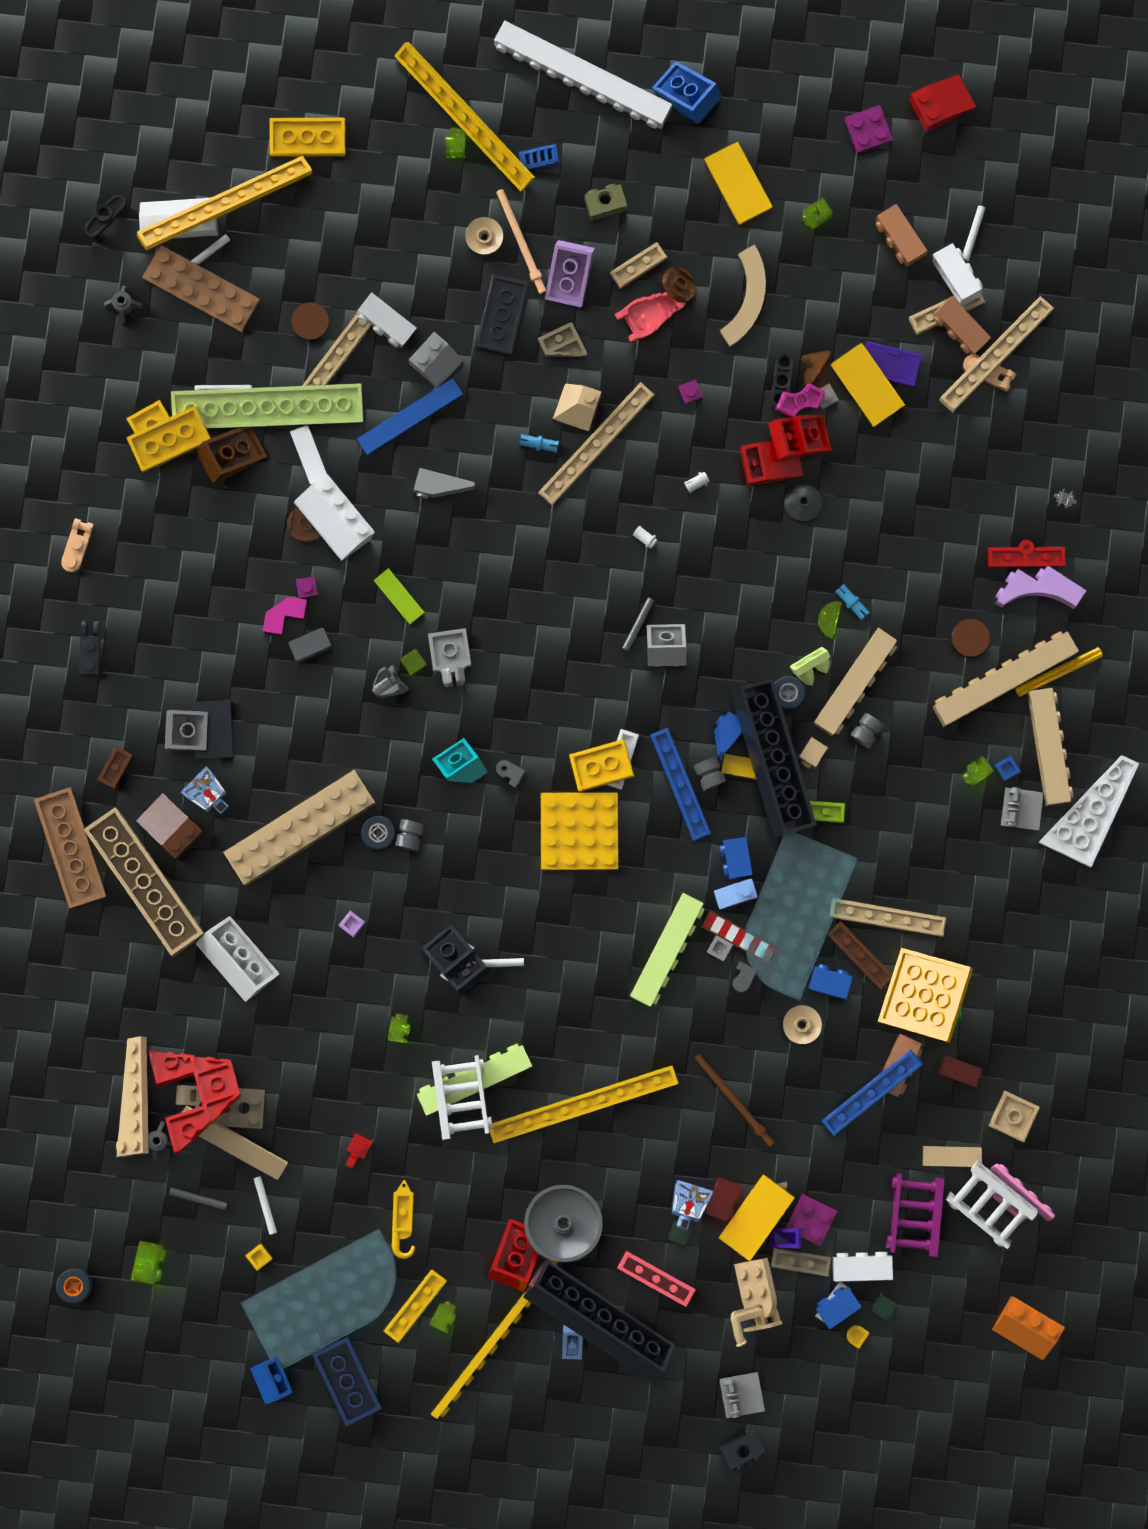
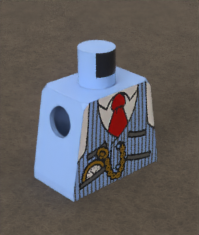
M207 766L181 791L185 797L207 812L214 807L221 814L228 807L221 799L226 794L225 790Z
M677 1180L672 1214L679 1216L678 1228L688 1230L691 1220L699 1221L713 1191Z

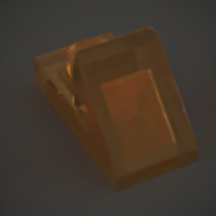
M830 351L812 353L801 357L802 362L812 367V369L808 367L803 375L805 378L804 385L808 383L813 384L830 357Z

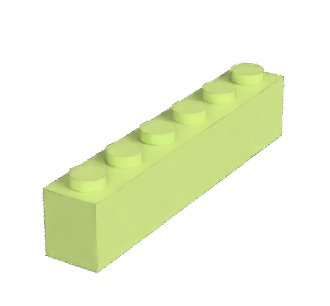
M682 893L630 995L631 998L649 1007L652 1004H657L661 996L658 994L660 987L665 988L669 977H667L669 970H674L678 963V960L675 959L678 952L683 953L687 945L684 941L687 935H692L696 927L693 925L695 919H700L705 910L702 908V902Z
M518 1044L508 1047V1052L502 1055L500 1052L489 1056L491 1060L484 1063V1070L481 1071L483 1089L532 1067L523 1045L518 1046ZM476 1070L455 1072V1077L448 1079L446 1076L443 1078V1084L447 1085L478 1081ZM429 1084L420 1088V1093L417 1096L426 1116L438 1111L435 1086L430 1087ZM479 1089L448 1093L449 1095L445 1096L446 1103L451 1105L479 1092Z

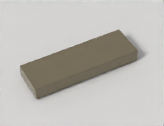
M773 1248L770 1267L828 1277L831 1257Z

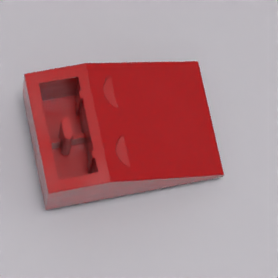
M773 441L744 445L740 448L747 487L803 476L800 457L777 460Z

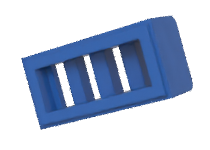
M556 144L519 152L520 162L528 170L559 166ZM549 152H551L552 155L551 160L548 159ZM544 153L545 161L541 162L540 154ZM533 155H536L537 163H534ZM525 156H529V165H526Z

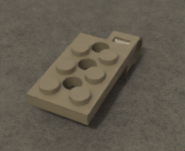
M177 1085L176 1105H194L195 1108H198L201 1103L198 1087ZM239 1088L241 1098L230 1107L227 1113H223L215 1121L224 1127L262 1129L265 1090ZM243 1102L247 1103L250 1107L246 1114H242L238 1110L239 1105Z

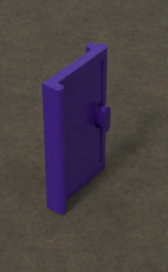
M866 342L865 348L889 382L915 387L922 354L874 342Z

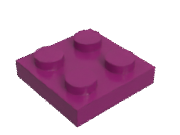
M880 105L844 118L857 154L893 141Z
M801 1194L786 1228L801 1229V1237L821 1246L837 1211Z

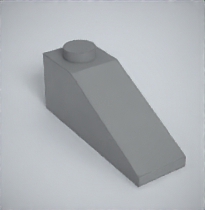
M419 468L414 493L417 494V497L428 499V497L435 498L474 490L475 482Z

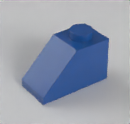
M728 712L726 716L721 715L715 723L718 725L714 730L717 756L720 759L742 734L739 720L731 712Z

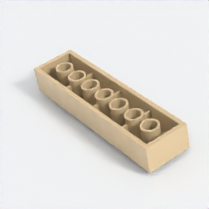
M353 770L223 853L242 883L247 886L376 805L355 770Z
M113 808L84 829L171 956H176L205 934L119 809Z

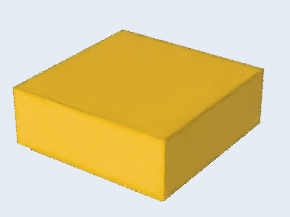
M262 1244L246 1255L257 1271L273 1259Z

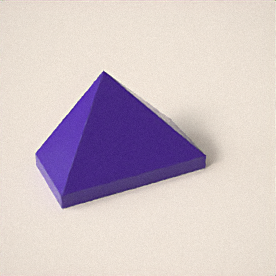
M773 1228L769 1234V1248H801V1229Z

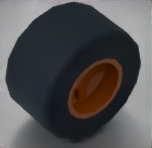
M79 1268L64 1271L56 1283L58 1296L69 1304H78L85 1301L93 1290L91 1276Z

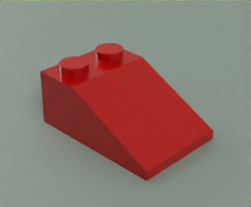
M959 75L930 84L912 93L909 98V102L926 133L976 108Z
M509 1219L487 1277L524 1292L528 1285L538 1254L527 1240L524 1224Z

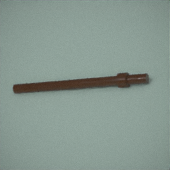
M699 1053L694 1058L696 1062L751 1125L756 1136H760L768 1147L772 1146L775 1142L765 1131L766 1128L762 1123L759 1124Z

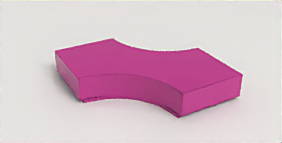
M808 383L799 393L783 392L775 410L793 418L802 408L818 409L825 391Z

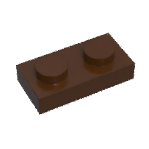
M115 746L97 780L116 789L133 755Z

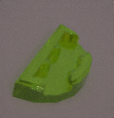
M834 601L822 608L818 616V625L821 631L830 639H833L842 602Z

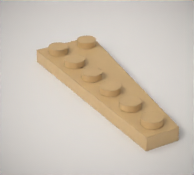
M140 1036L127 1039L119 1135L116 1144L117 1157L149 1153L146 1037Z

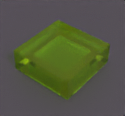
M416 649L400 659L410 675H413L427 665Z

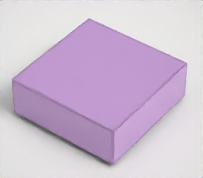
M350 910L338 926L352 937H355L366 922Z

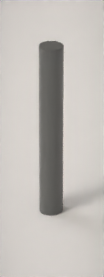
M647 598L622 649L629 652L654 603L653 599Z
M172 1187L170 1189L169 1195L226 1210L227 1203Z

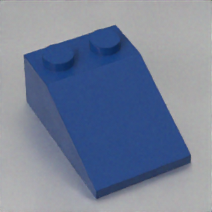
M677 61L672 64L652 87L653 91L671 103L685 117L697 124L703 120L722 98L715 82Z

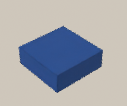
M1012 756L994 765L1003 782L1021 772Z

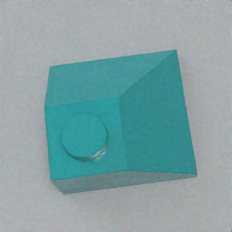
M465 738L432 759L448 781L473 783L488 773Z

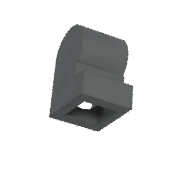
M502 760L496 765L498 776L503 779H510L509 785L517 789L526 773L525 770L506 760Z
M739 961L736 970L740 971V973L733 980L732 986L736 992L742 993L749 988L757 969Z

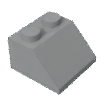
M435 332L409 359L410 365L436 388L440 387L463 362L451 346Z
M685 624L647 625L648 666H686Z
M168 710L166 712L165 749L206 750L208 712Z

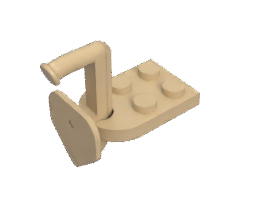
M768 1258L734 1264L744 1309L734 1311L731 1314V1323L737 1347L747 1343V1340L744 1339L740 1322L755 1319L756 1325L744 1328V1332L771 1328L782 1324L776 1308L777 1298ZM771 1317L772 1322H768L766 1318Z

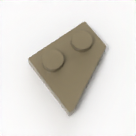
M572 322L538 338V342L546 357L588 356Z

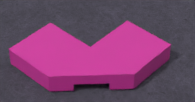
M287 597L266 612L263 632L282 635L285 617L304 619L307 600Z

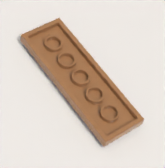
M162 245L142 277L145 281L241 333L260 302L259 298Z
M69 787L34 799L69 909L107 897L87 834L84 831L85 828L72 788Z

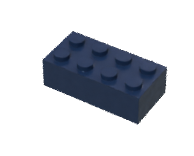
M349 1336L312 1354L346 1426L382 1409L381 1402Z

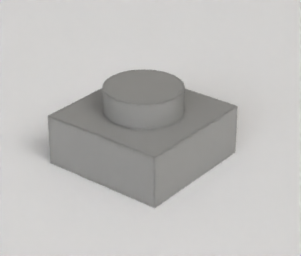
M830 383L820 388L825 391L819 405L821 410L838 402V398Z
M716 935L707 953L724 962L733 944Z

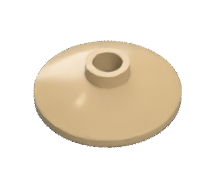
M488 217L475 219L466 230L467 245L478 254L487 255L495 252L503 241L501 226L498 222ZM487 235L488 239L484 241L481 239V236Z
M796 1006L790 1009L784 1017V1032L795 1043H810L821 1032V1018L816 1010L809 1006ZM800 1021L805 1022V1028H799L798 1023Z

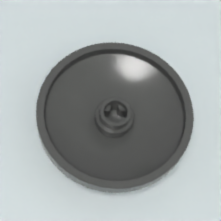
M556 1185L541 1191L529 1204L524 1220L525 1234L530 1246L541 1257L555 1263H572L586 1257L596 1247L602 1232V1215L595 1200L584 1190L571 1185Z

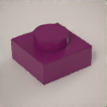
M696 379L678 386L685 405L703 398Z
M315 576L296 579L299 599L318 596Z

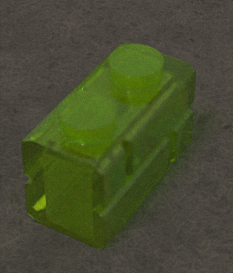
M139 1241L131 1280L153 1285L156 1284V1281H160L162 1270L159 1269L160 1261L164 1262L166 1250H163L164 1245Z

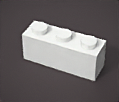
M952 243L934 253L932 262L959 304L964 306L981 296L983 286L981 281L973 276V270L969 263L966 264L962 259L963 254L960 249H956Z
M372 292L356 312L362 322L365 324L369 322L374 326L373 330L381 336L384 334L389 338L388 342L396 348L397 346L401 348L416 329L414 325Z
M860 1252L852 1257H848V1253H837V1257H832L833 1281L893 1280L892 1256L887 1255V1252H875L876 1256H868V1252Z

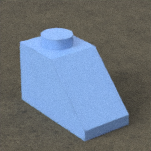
M752 879L714 891L719 910L757 898Z
M563 1325L562 1359L582 1360L583 1337Z

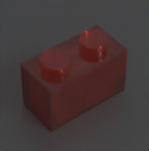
M943 1056L937 1075L971 1087H977L982 1068Z
M718 1177L704 1213L726 1222L728 1218L732 1219L736 1209L733 1208L735 1200L739 1201L742 1194L741 1185Z

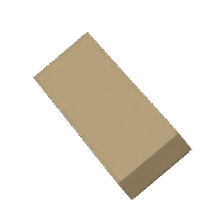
M656 242L611 271L610 275L621 289L665 261L667 256Z
M923 1146V1166L972 1167L977 1160L982 1164V1148Z

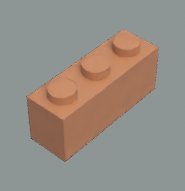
M897 204L877 216L875 225L879 232L885 234L887 244L890 248L895 249L897 252L896 257L901 264L904 263L908 267L926 255L927 249Z
M949 297L933 313L937 324L941 327L944 325L948 330L947 334L953 340L957 339L961 343L960 348L966 354H975L991 338L953 297Z
M899 1034L883 1071L910 1049L919 1058L923 1051L920 1048L922 1043ZM905 1080L888 1093L895 1097H898L899 1094L903 1095L907 1087Z

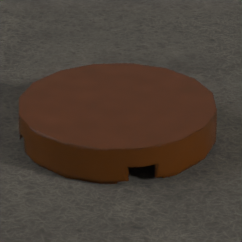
M669 268L664 273L662 278L663 287L667 294L677 302H689L697 292V286L693 283L692 275L683 268Z
M305 303L295 309L291 324L294 332L300 338L307 341L317 340L326 334L329 328V317L321 305Z
M298 507L289 514L287 525L293 538L303 543H311L320 538L321 535Z
M966 619L955 626L951 642L959 654L965 657H975L987 649L990 642V634L982 622L976 619Z

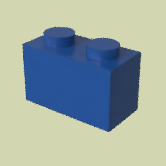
M746 837L723 840L720 852L721 857H725L726 864H723L724 875L728 876L729 880L752 876Z
M819 964V967L815 966L813 968L808 990L846 1000L852 976H848L849 972L838 969L837 972L830 971L829 966Z
M839 1287L833 1292V1297L830 1299L825 1297L817 1303L818 1307L815 1310L828 1329L833 1328L862 1307L848 1287Z
M278 1356L250 1368L265 1405L293 1393Z

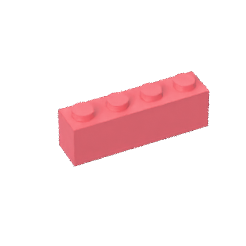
M628 1251L625 1252L617 1269L685 1307L695 1291V1288Z

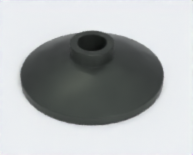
M798 484L792 487L787 492L784 500L786 512L797 521L806 522L814 519L822 508V497L819 491L808 484ZM803 498L807 500V504L805 505L801 504L800 500Z

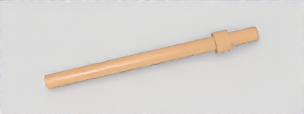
M500 189L496 193L529 268L530 278L532 282H535L539 294H543L546 292V289L541 280V272L536 268L503 189Z

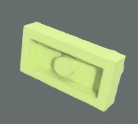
M821 647L792 664L790 668L802 682L813 686L814 672L812 668L815 667L818 671L827 673L830 655L826 649Z

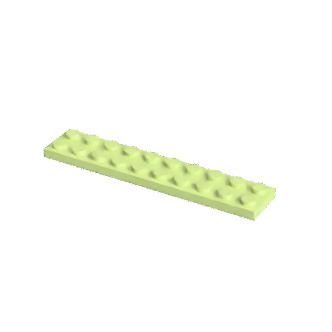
M362 384L171 391L172 416L196 406L206 428L363 422Z

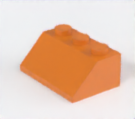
M1011 1296L992 1330L1043 1360L1054 1347L1065 1327Z

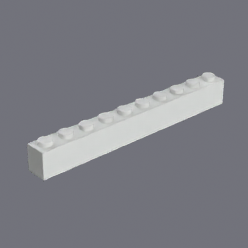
M505 20L494 39V46H496L498 51L502 53L508 52L516 60L521 62L524 60L530 63L529 65L536 70L542 69L546 71L548 76L552 78L558 77L570 87L574 85L580 88L579 90L586 95L592 94L596 96L598 101L602 103L608 102L620 112L624 110L630 113L632 118L646 121V124L656 129L658 127L662 129L672 109L671 103Z

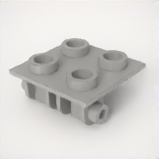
M1016 787L1005 788L1001 826L1039 831L1043 792L1021 790Z
M758 1372L719 1379L726 1418H736L741 1415L765 1411Z

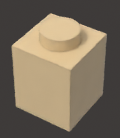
M811 737L798 758L801 760L800 764L808 769L811 767L815 769L828 747Z

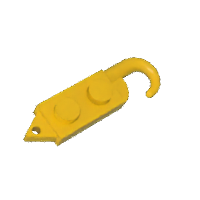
M403 1180L398 1190L394 1192L392 1250L395 1256L401 1259L411 1257L415 1251V1246H412L408 1253L400 1251V1239L408 1238L411 1235L414 1193L411 1192L405 1180Z

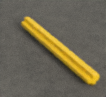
M1100 648L1093 649L1015 688L1016 694L1019 697L1023 696L1029 691H1033L1101 658L1103 654Z

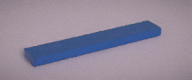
M452 378L357 438V441L368 456L463 396V393Z
M666 728L651 734L650 737L692 840L696 841L711 835L669 729Z
M910 1049L822 1120L823 1124L835 1136L920 1068L923 1063Z

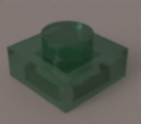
M674 1220L667 1239L686 1246L693 1227L689 1226L688 1230L678 1228V1221Z
M880 1293L870 1310L887 1321L898 1304Z

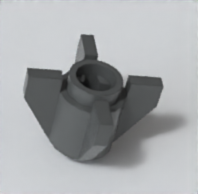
M122 286L120 292L114 294L112 299L104 303L105 308H115L120 313L122 325H125L126 322L125 314L132 311V308L143 309V303L131 299L127 293L126 286Z
M393 665L388 669L384 666L378 671L373 683L374 688H372L374 694L378 698L381 697L383 699L403 694L409 690L401 682Z
M163 1121L160 1122L158 1130L153 1131L148 1136V1146L153 1150V1160H157L159 1150L165 1149L167 1145L172 1146V1142L169 1141L167 1134L164 1133L166 1122ZM159 1137L160 1143L156 1145L154 1138Z

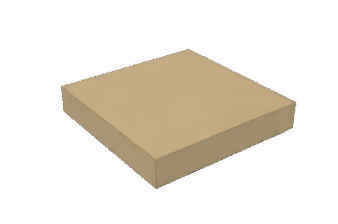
M1004 1091L988 1126L1021 1142H1025L1040 1107Z

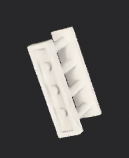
M479 1055L474 1056L475 1062L445 1066L444 1064L441 1065L440 1061L432 1062L442 1140L451 1139L450 1135L458 1131L484 1128L486 1134L489 1133V1129H493L491 1117H487L481 1076V1071L484 1070L483 1059H479ZM469 1070L477 1071L478 1081L454 1085L443 1084L442 1076H446L448 1073ZM479 1089L481 1101L453 1105L446 1103L445 1096L449 1095L448 1093ZM482 1108L483 1120L458 1124L449 1123L448 1115H451L452 1112Z
M977 1160L971 1168L973 1175L956 1196L950 1192L946 1200L953 1209L960 1210L992 1236L997 1245L1008 1249L1011 1244V1240L1008 1237L1024 1218L1033 1220L1037 1215L1038 1209ZM978 1181H984L988 1185V1189L970 1208L962 1200ZM994 1193L1000 1194L1003 1197V1202L985 1220L978 1214L979 1210ZM1013 1205L1018 1209L1019 1213L1001 1233L992 1225L1009 1206Z

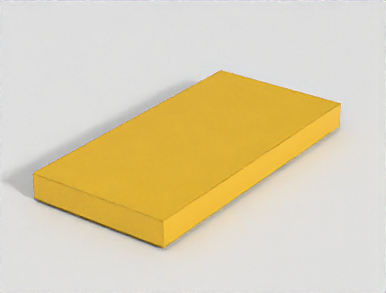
M270 118V157L345 156V118Z
M738 142L704 158L708 169L739 225L773 208Z
M862 343L830 364L873 427L905 405Z
M196 406L127 437L143 473L199 447L203 441L211 439Z
M762 1175L721 1233L719 1239L751 1261L795 1197L767 1176Z

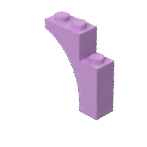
M1049 566L1044 570L1042 568L1039 570L1035 577L1038 579L1037 581L1018 569L1015 573L1011 572L1006 579L1008 584L1005 589L1001 587L995 597L998 600L995 604L1002 608L1012 600L1021 597L1045 596L1061 601L1074 609L1086 590Z

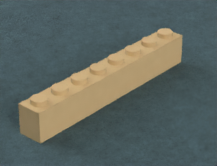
M1061 631L1051 636L1052 640L1047 643L1045 640L1035 645L1036 649L1031 652L1026 650L1018 655L1019 659L1015 661L1009 659L1002 663V668L997 671L995 668L985 673L986 677L980 680L977 677L968 682L970 686L964 689L962 686L952 691V696L948 698L943 696L935 701L936 705L932 708L943 727L1077 654L1079 650L1068 631L1064 634Z

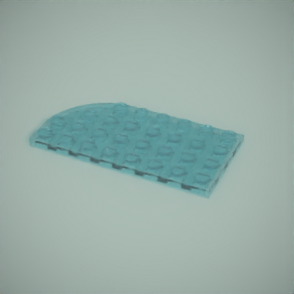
M798 833L783 836L747 923L744 937L748 962L751 967L757 969L756 976L767 987L798 1001L800 1000L858 858Z
M380 1229L241 1302V1305L269 1359L278 1356L284 1369L376 1319L388 1305L396 1283L395 1260Z

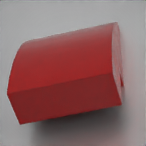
M823 414L779 418L768 423L777 460L832 451Z

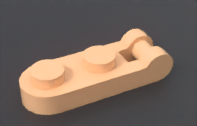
M975 354L967 356L963 362L964 370L967 371L980 356ZM998 366L985 382L1008 392L1010 389L1009 384L1011 380H1014L1016 373ZM999 375L1004 376L1003 381L998 380Z
M75 518L61 562L62 567L67 572L73 573L80 569L94 524L89 522L86 524L81 522L80 519ZM79 529L85 531L84 536L78 535Z

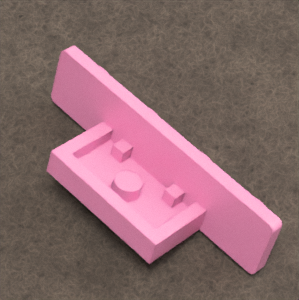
M995 1164L990 1168L1002 1181L1038 1209L1037 1213L1046 1221H1050L1055 1217L1052 1209L1046 1204L1037 1200L1038 1197L1033 1192L1027 1191L1019 1179L1013 1178L1006 1167L1001 1164ZM997 1193L992 1196L1000 1204L1003 1202V1197ZM1013 1205L1006 1209L1014 1217L1019 1213L1018 1209Z

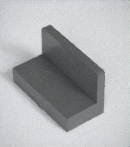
M324 628L317 629L289 642L297 664L332 649Z

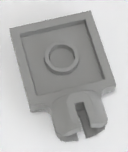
M466 628L428 634L433 672H441L443 684L447 687H453L452 677H456L457 686L464 684V670L467 667H471Z

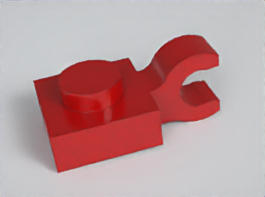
M355 1133L347 1148L351 1155L345 1165L353 1169L358 1157L362 1159L366 1157L373 1142Z

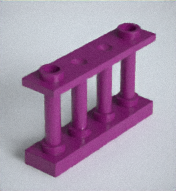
M896 1174V1177L892 1178V1189H895L891 1236H887L886 1247L889 1248V1252H895V1246L925 1249L928 1252V1256L938 1257L945 1179L935 1178V1181L925 1183L902 1180V1174ZM901 1188L930 1191V1193H933V1201L928 1203L900 1200ZM899 1207L929 1210L932 1213L931 1220L922 1222L898 1219ZM897 1227L927 1230V1232H930L929 1240L924 1242L896 1239Z

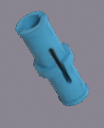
M521 434L519 446L536 448V451L541 449L557 453L559 441L543 439L542 436L533 437Z
M845 584L841 586L843 592L840 589L835 592L847 604L846 607L848 609L851 608L860 620L870 613L861 604L859 597H855Z

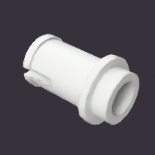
M699 472L698 476L684 482L689 493L703 485L707 486V483L710 481L705 472Z
M641 526L633 534L634 537L646 545V548L652 549L658 541L655 535L652 536Z

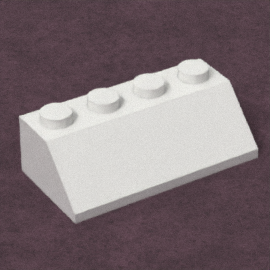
M209 198L140 203L139 212L140 230ZM217 218L174 238L217 236Z
M328 474L314 482L294 501L295 505L341 561L369 542L375 533Z
M230 916L208 930L196 943L245 1002L259 993L279 975L278 971Z

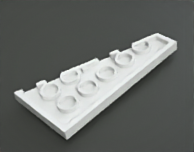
M1121 755L1038 843L1079 863L1092 867L1139 763Z

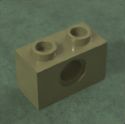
M610 184L605 189L599 191L598 189H593L585 195L584 200L591 221L627 211V203L621 184L617 186L616 184ZM606 197L610 199V203L602 204L600 200Z

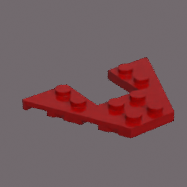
M148 1050L158 1087L195 1075L202 1106L165 1118L174 1153L178 1155L241 1098L232 1061L228 1059L217 1060L212 1057L201 1058L189 1054L178 1055L173 1052L162 1053Z

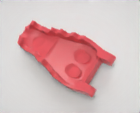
M667 292L658 293L634 300L623 310L616 313L615 317L617 320L625 318L633 332L628 338L630 342H633L655 332L676 311L682 309L686 303L677 302Z

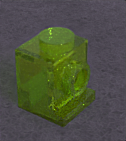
M450 128L449 136H446V148H450L446 149V158H465V130Z
M822 197L819 201L803 210L802 219L807 226L810 225L814 229L829 220L833 212ZM818 210L820 214L814 215L813 211Z
M983 756L978 759V764L975 761L966 767L968 771L962 777L968 785L971 783L974 786L994 772Z
M396 1014V1017H391L387 1040L401 1043L408 1042L407 1039H404L405 1035L408 1036L410 1031V1024H407L408 1016Z
M447 1301L444 1304L440 1303L430 1325L448 1333L449 1328L446 1326L447 1324L452 1325L456 1316L453 1314L456 1306Z

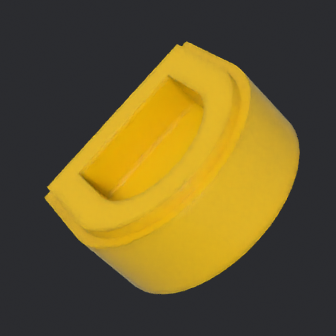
M854 1325L847 1330L846 1337L852 1345L859 1349L870 1333L861 1326Z

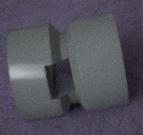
M865 713L859 721L860 726H856L850 736L862 746L871 749L876 742L875 736H880L885 725L878 719Z
M717 757L694 765L697 776L702 777L700 782L703 791L727 782L724 774L718 771L720 764Z
M401 819L399 826L401 834L397 835L395 846L418 852L421 843L419 836L423 835L425 825Z

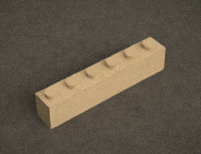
M880 628L875 631L813 725L831 737L834 733L837 735L844 727L842 724L844 718H850L855 710L852 708L855 702L860 703L865 696V693H863L865 687H871L876 679L874 674L877 670L881 672L887 663L884 661L886 656H892L897 646L894 645L897 642L896 639Z
M1053 688L1029 691L1027 696L1045 806L1069 803L1071 798H1073V790L1068 785L1070 772L1069 768L1065 767L1064 760H1067L1066 749H1062L1061 741H1064L1063 731L1059 730L1058 723L1061 722L1060 712L1056 711L1055 706L1058 703L1057 694L1053 692Z

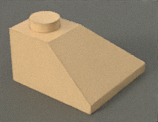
M565 384L553 420L589 432L601 398V391L583 385Z

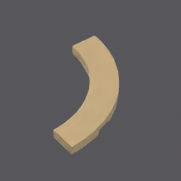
M755 244L738 254L745 270L747 287L745 299L738 314L727 326L720 330L729 347L736 344L747 334L757 320L763 305L766 288L765 270Z

